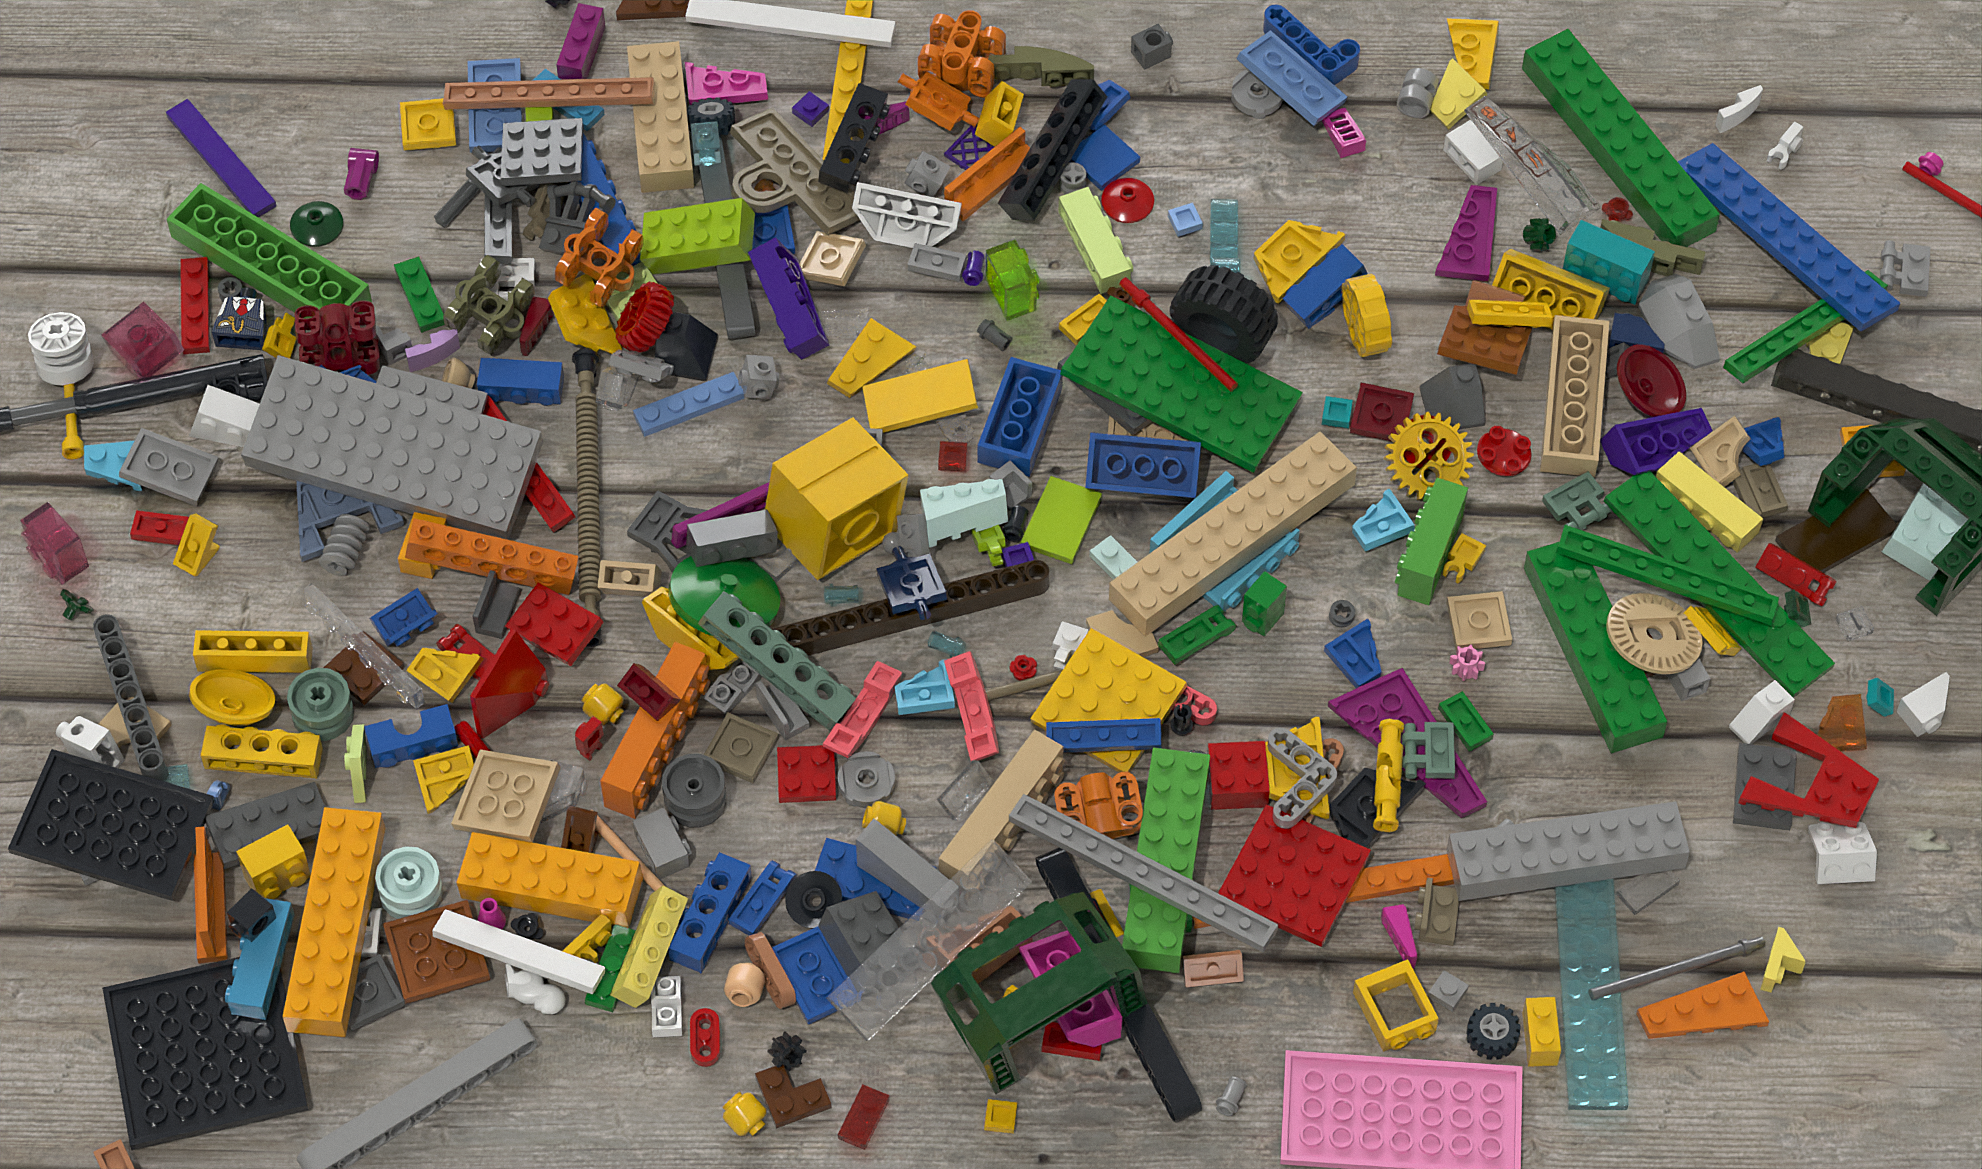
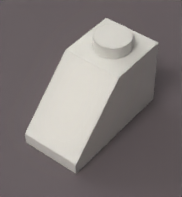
M1947 672L1901 698L1897 713L1917 737L1925 732L1930 734L1936 731L1942 724L1941 720L1945 711L1950 677Z
M1774 680L1753 696L1730 723L1729 728L1745 744H1753L1778 725L1784 712L1790 715L1795 699Z

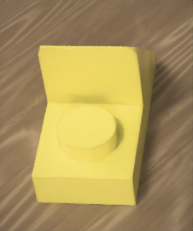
M1778 927L1760 989L1772 993L1775 983L1781 984L1785 970L1801 974L1805 966V959L1784 928Z

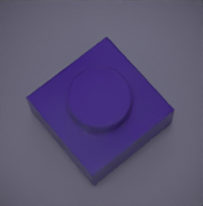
M810 91L792 107V114L811 127L829 112V105Z
M1028 542L1002 548L1001 555L1005 567L1034 560Z

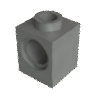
M1159 24L1131 36V53L1144 70L1171 58L1172 37L1169 32H1164Z

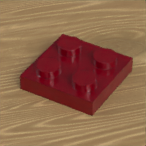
M1361 382L1350 433L1391 441L1388 438L1390 434L1399 435L1395 427L1397 425L1404 426L1403 420L1410 417L1414 393Z

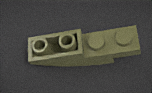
M1014 46V55H988V60L994 64V79L998 80L1041 78V86L1050 87L1067 86L1071 79L1094 80L1093 64L1057 50L1031 46Z
M1602 219L1600 228L1655 251L1651 272L1670 276L1673 273V269L1700 275L1705 251L1697 250L1693 247L1674 245L1667 241L1653 240L1655 231L1645 227H1635L1615 220Z

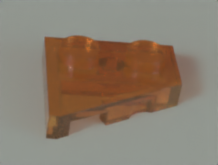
M1861 694L1832 696L1827 707V713L1819 725L1817 735L1839 751L1867 749Z

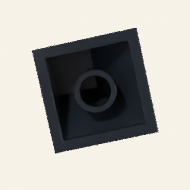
M673 312L669 317L670 322L666 324L665 330L661 333L660 338L657 339L655 358L663 359L664 363L674 366L671 376L707 381L718 334L689 314Z

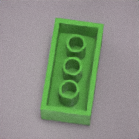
M1436 478L1433 487H1427L1423 502H1425L1423 509L1418 510L1414 523L1416 527L1414 532L1410 531L1406 542V553L1401 554L1398 562V573L1395 579V584L1399 585L1398 596L1428 606L1430 605L1448 558V553L1451 550L1464 516L1468 487L1440 478Z

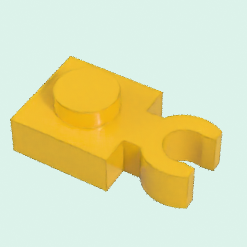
M1461 533L1448 553V559L1451 561L1444 565L1443 576L1446 577L1449 571H1456L1458 574L1455 582L1460 583L1464 578L1465 568L1473 571L1484 554L1486 545Z

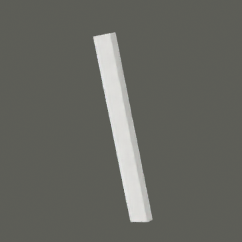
M689 0L686 12V22L890 48L896 27L895 21L731 0Z

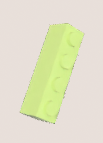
M1089 187L1060 196L1058 212L1100 293L1107 292L1110 287H1121L1119 283L1125 277L1131 281V272H1133L1132 262L1129 257L1124 256L1119 237H1114L1108 216H1103L1098 197L1092 195Z

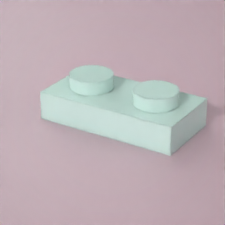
M1111 535L1090 550V557L1113 580L1137 563Z

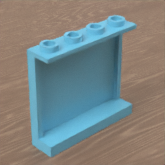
M1225 471L1150 539V553L1238 491L1233 486L1234 477ZM1296 528L1292 533L1286 534L1206 592L1202 597L1213 606L1219 605L1224 612L1230 607H1236L1242 600L1243 595L1264 571L1267 573L1274 572L1286 555L1291 556L1299 547L1300 530Z

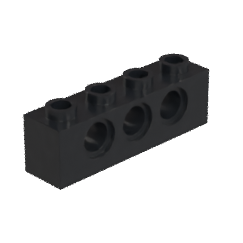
M858 83L819 170V183L845 193L849 192L851 185H857L861 175V171L858 169L861 163H867L871 149L868 148L870 142H876L881 129L878 124L881 119H886L890 110V105L887 104V93ZM861 115H868V116H870L871 118H870V119H863V118H861L860 116H861ZM859 137L861 140L853 141L850 138ZM846 158L851 160L852 162L843 163L840 160Z

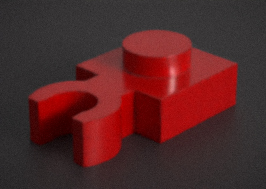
M593 716L587 723L583 722L575 732L576 749L589 761L592 760L594 750L598 749L600 751L603 746L599 741L604 736L602 722Z

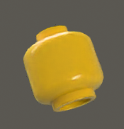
M606 683L599 686L594 684L581 700L584 703L583 712L590 718L596 717L602 722V725L607 724L609 721L614 724L624 713V710L621 709L624 702L623 697Z
M876 801L872 806L868 805L866 807L862 828H866L874 818L895 836L903 834L906 818L902 817V810L899 806Z
M739 1091L722 1107L725 1110L723 1120L738 1136H744L748 1132L754 1136L766 1125L762 1121L766 1116V1109L749 1092L742 1095Z

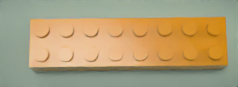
M324 807L283 1012V1020L287 1032L346 1037L376 881V870L379 865L386 829L381 812Z

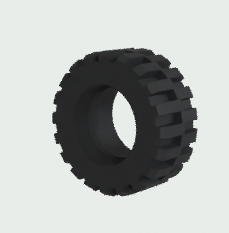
M1210 265L1192 270L1171 301V320L1183 332L1246 364L1255 361L1260 356L1278 325L1277 309H1275L1272 299H1268L1265 290L1260 289L1252 279L1248 280L1245 278L1244 274L1240 272L1235 273L1227 267L1219 268L1218 265Z

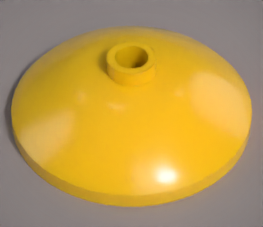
M232 669L207 671L197 676L190 685L189 697L194 707L207 718L228 725L253 724L269 716L274 709L275 694L271 687L262 679L243 671Z

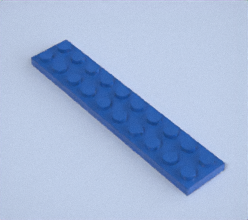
M1714 143L1678 161L1714 206L1859 331H1863L1898 311L1900 302Z

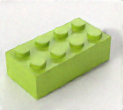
M743 198L645 212L642 228L643 246L640 251V260L653 275L750 261L751 258L748 252L753 247L755 213Z

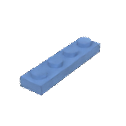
M734 372L637 408L633 410V415L643 436L646 437L742 400L745 397Z

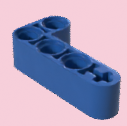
M1271 5L1265 10L1264 34L1271 30L1333 85L1342 81L1358 68L1360 45L1356 41L1344 39L1329 48L1283 6Z

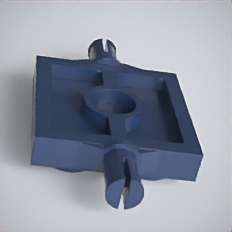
M898 546L899 552L897 547H895L892 553L896 561L890 565L876 568L877 577L892 613L896 614L916 608L921 620H925V617L928 619L931 613L927 605L947 600L946 590L931 555L906 557L902 546Z

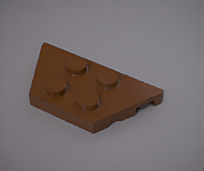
M622 0L616 11L617 21L686 17L689 0Z

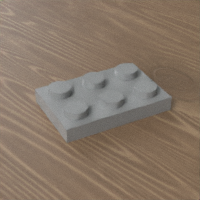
M141 428L119 471V477L197 506L217 466L218 457Z

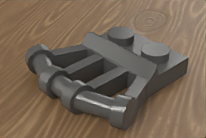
M572 181L570 184L557 186L556 184L548 186L547 194L550 199V216L545 219L547 224L539 248L546 252L564 255L565 239L569 235L580 234L584 230V225L593 210L595 201L599 203L598 209L609 214L615 206V198L609 194L605 195L596 185L587 184L584 186L581 182ZM569 195L561 216V197ZM584 196L577 220H573L580 197ZM572 245L569 250L574 252V246Z
M657 491L629 527L627 536L650 548L651 552H657L673 573L681 561L691 556L687 545L679 548V550L686 553V555L676 560L664 546L666 542L675 547L671 542L673 526L685 521L684 518H692L707 510L687 507L664 493Z

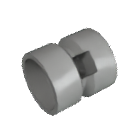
M1410 69L1405 75L1397 100L1398 110L1409 117H1426L1430 112L1433 97L1438 87L1439 80L1437 76L1426 69Z

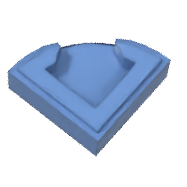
M216 780L210 786L207 794L214 797L213 809L220 810L230 790L229 783Z

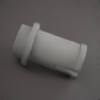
M1235 1076L1229 1078L1222 1096L1216 1100V1109L1219 1113L1225 1116H1232L1233 1113L1238 1111L1239 1107L1237 1104L1247 1086L1244 1080Z

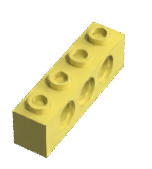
M661 886L649 896L610 994L611 996L634 1008H637L649 999L687 903V897L665 886Z

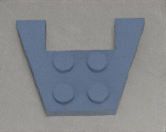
M297 481L300 559L302 562L323 555L324 545L317 529L334 524L336 518L341 514L356 516L370 511L380 534L404 526L403 518L389 507Z

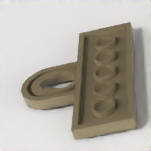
M773 107L731 126L730 134L757 161V163L740 170L734 176L731 187L733 199L743 198L756 213L771 212L795 201L827 235L860 220L852 209L855 192L850 188L849 192L845 193L818 182L819 170L824 160ZM762 179H771L777 182L781 188L775 191L766 190L758 192L751 185Z

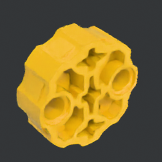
M1374 274L1345 279L1341 290L1343 312L1353 346L1357 349L1358 355L1365 357L1387 352L1388 348L1392 346L1391 320L1381 285L1378 284Z

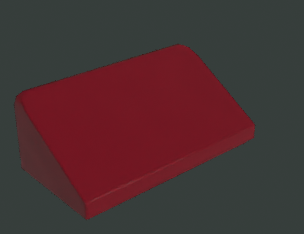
M636 663L632 664L617 685L656 721L665 716L681 700L680 697L648 669Z

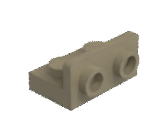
M1427 878L1425 887H1419L1417 904H1423L1422 913L1416 912L1414 930H1420L1418 941L1453 946L1459 904L1456 889L1432 885L1433 878Z

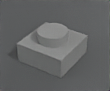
M1444 970L1428 992V998L1453 1012L1468 991L1469 985Z

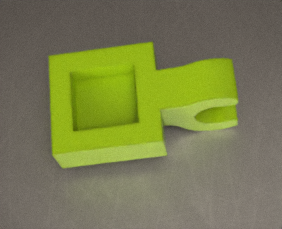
M996 525L978 532L975 531V528L971 529L972 538L978 552H988L992 567L1002 565L1003 561L1000 553H1002L1001 548L1006 547L1000 526Z

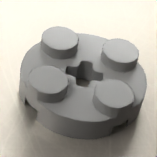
M1249 69L1239 73L1233 81L1232 102L1240 111L1252 115L1255 119H1263L1266 115L1275 112L1283 102V99ZM1261 89L1263 90L1262 95H1255L1252 90L1259 91Z
M868 751L858 752L851 755L843 767L841 765L838 771V787L841 795L849 805L859 807L872 806L876 801H889L895 787V772L891 763L880 758L879 754ZM865 774L869 775L870 779H874L870 784L861 783L859 780H862Z

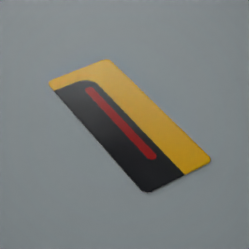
M1098 889L1089 893L1103 920L1115 937L1123 935L1124 931L1102 890Z

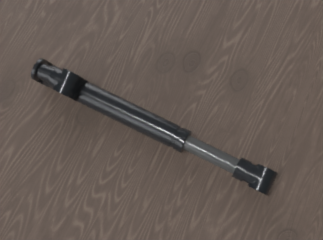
M263 354L89 388L86 391H74L73 397L10 409V406L1 407L0 432L14 430V426L63 417L70 413H75L78 415V418H82L90 414L97 415L205 393L208 385L254 402L261 401L268 383Z

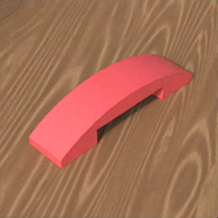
M968 651L944 660L950 685L955 691L966 732L964 738L971 762L973 763L998 754V740L990 705L972 653Z
M877 661L864 680V687L841 723L835 724L824 741L823 747L849 758L861 746L876 725L895 691V686L900 681L902 672Z

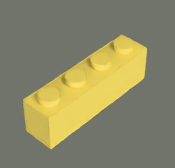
M1681 452L1674 455L1657 471L1656 478L1706 530H1710L1726 547H1731L1738 553L1760 532L1763 518Z

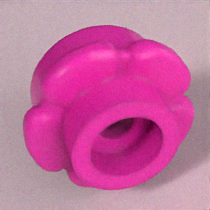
M1927 152L1918 159L1920 169L1934 176L1941 173L1944 163L1937 154Z

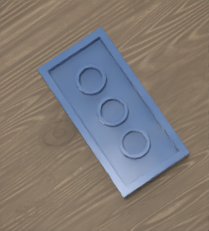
M1271 30L1243 49L1236 58L1313 126L1342 106L1348 98Z
M520 58L468 61V82L521 81ZM522 108L468 109L470 153L478 145L485 152H494L496 148H502L503 123L522 122Z

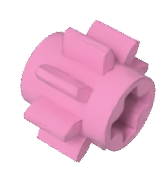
M1472 645L1464 648L1458 646L1456 655H1451L1449 663L1454 665L1452 675L1457 674L1462 678V681L1472 677L1476 680L1478 678V671H1484L1485 662L1481 661L1483 652H1477Z

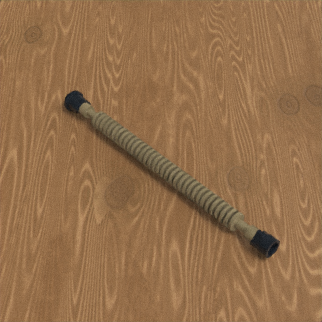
M584 347L572 355L575 373L578 375V386L581 387V393L575 397L579 599L585 602V609L599 616V611L596 609V602L601 599V590L597 588L600 570L597 396L592 393L599 354L591 348ZM601 627L586 647H595L602 643Z

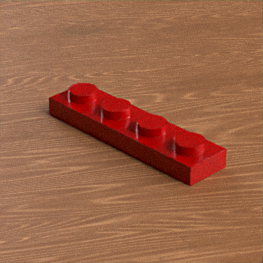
M208 257L181 259V349L183 355L210 353Z

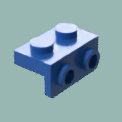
M416 588L369 619L387 647L393 643L398 647L411 638L409 633L418 628L422 632L433 625L434 621L432 619L438 613L435 609L432 611L419 589Z

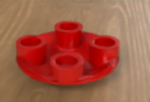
M1498 425L1493 426L1480 438L1477 445V455L1481 464L1490 472L1500 476L1517 475L1524 471L1530 463L1531 441L1528 437L1522 436L1516 431L1505 429Z

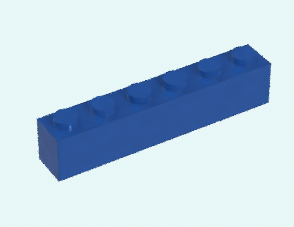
M583 133L582 181L577 182H581L584 186L587 184L596 185L605 195L609 194L615 198V206L608 214L607 230L599 243L618 254L619 243L622 244L631 229L635 231L636 229L632 220L627 221L625 217L626 209L622 200H617L615 197L616 189L612 180H607L605 177L606 169L601 159L597 160L595 157L597 153L593 141H587ZM581 196V197H580V200H579V203H578L579 206H580V208H581V206H582V203H583V200H584V196ZM595 201L593 210H594L596 207L599 208V203L596 202V201ZM640 253L631 264L632 266L641 262Z

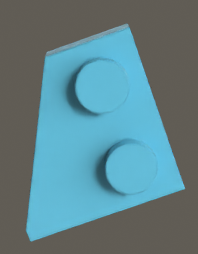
M134 441L85 445L84 469L86 475L104 478L108 482L117 485L121 482L132 486L133 490L142 491L141 485L119 477V471Z
M1390 489L1383 493V498L1377 505L1372 504L1366 514L1352 525V533L1365 552L1408 535L1410 531L1414 532L1415 529L1414 523Z
M947 659L939 661V667L928 673L923 670L912 679L905 680L895 686L899 715L955 708L953 690L944 660Z

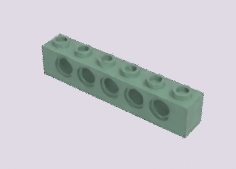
M723 591L698 622L702 628L829 731L856 699L847 686L834 681L825 668L812 663L804 651L794 648L786 642V638L782 633L769 628L764 624L761 616L755 612L748 611L742 606L739 598L733 594ZM729 619H736L740 627H733L729 623ZM751 636L758 637L762 645H755L751 640ZM773 654L780 655L784 660V664L777 663L773 658ZM795 672L802 673L806 678V682L799 681L795 676ZM817 690L824 691L828 696V700L820 698Z

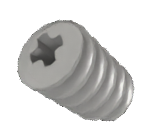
M339 515L330 532L331 536L327 539L323 555L319 559L322 568L338 576H344L347 574V570L354 569V560H357L359 557L357 551H361L363 547L361 542L366 540L365 533L370 530L369 524L353 515Z

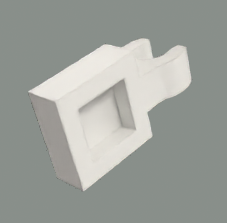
M1794 122L1780 138L1779 144L1769 151L1767 158L1769 163L1773 158H1780L1781 161L1778 168L1783 169L1786 167L1789 154L1792 151L1795 153L1803 142L1801 138L1803 126Z
M1061 622L1052 649L1057 651L1054 657L1056 661L1054 668L1064 669L1070 656L1074 654L1088 633V629Z

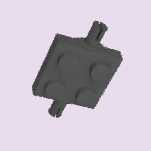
M479 145L473 148L472 154L479 161L466 168V176L497 206L515 198L521 199L527 207L535 203L536 199L528 192L538 188L540 184L502 186L500 179L502 152L487 154Z

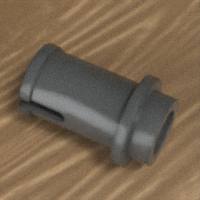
M983 320L977 329L981 339L986 338L1001 351H1004L1012 341V337L995 326L993 320Z

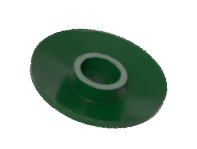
M313 201L300 206L293 213L290 220V230L293 237L299 243L310 247L330 244L341 234L344 225L339 209L323 201Z

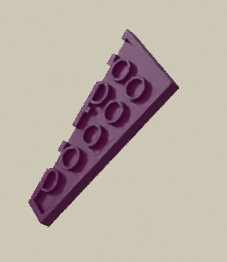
M1403 668L1328 701V707L1376 748H1378V744L1381 742L1379 724L1382 720H1399L1404 725L1413 723L1416 726V732H1424L1425 722H1437ZM1424 745L1416 746V755H1425ZM1403 746V757L1405 756V746ZM1454 750V778H1425V768H1417V777L1414 779L1416 781L1417 779L1426 783L1425 789L1462 819L1485 808L1487 800Z

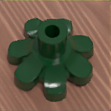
M62 589L60 596H62L67 605L62 615L68 620H72L77 612L90 614L94 610L91 606L87 605L89 601L84 597L77 599L78 597L67 589Z

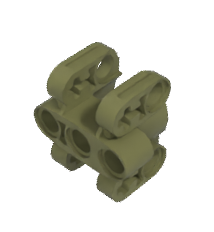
M486 255L479 263L475 276L470 280H463L457 284L455 288L456 298L446 309L443 319L445 326L451 330L457 329V333L464 328L471 317L486 325L477 342L481 350L492 355L498 349L504 337L517 339L521 336L525 322L520 312L525 311L529 306L535 291L534 285L523 277L512 292H508V301L491 291L490 289L500 277L501 266L500 262ZM487 305L497 307V310L491 314L483 311ZM511 319L520 322L515 328H508L505 324Z

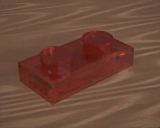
M862 1084L839 1130L838 1139L865 1150L890 1100L889 1095Z

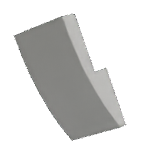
M739 658L724 677L720 675L703 698L727 714L751 691L755 683L762 676Z

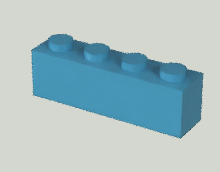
M264 898L273 905L276 919L253 942L244 936L240 939V950L242 952L240 959H235L232 970L234 980L232 986L228 985L226 989L225 1002L228 1003L233 1015L266 1020L295 915L291 902Z

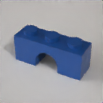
M445 704L420 711L422 725L417 732L410 735H403L397 732L392 719L364 726L375 768L391 767L401 761L416 760L427 754L442 753L457 747V737L448 705Z

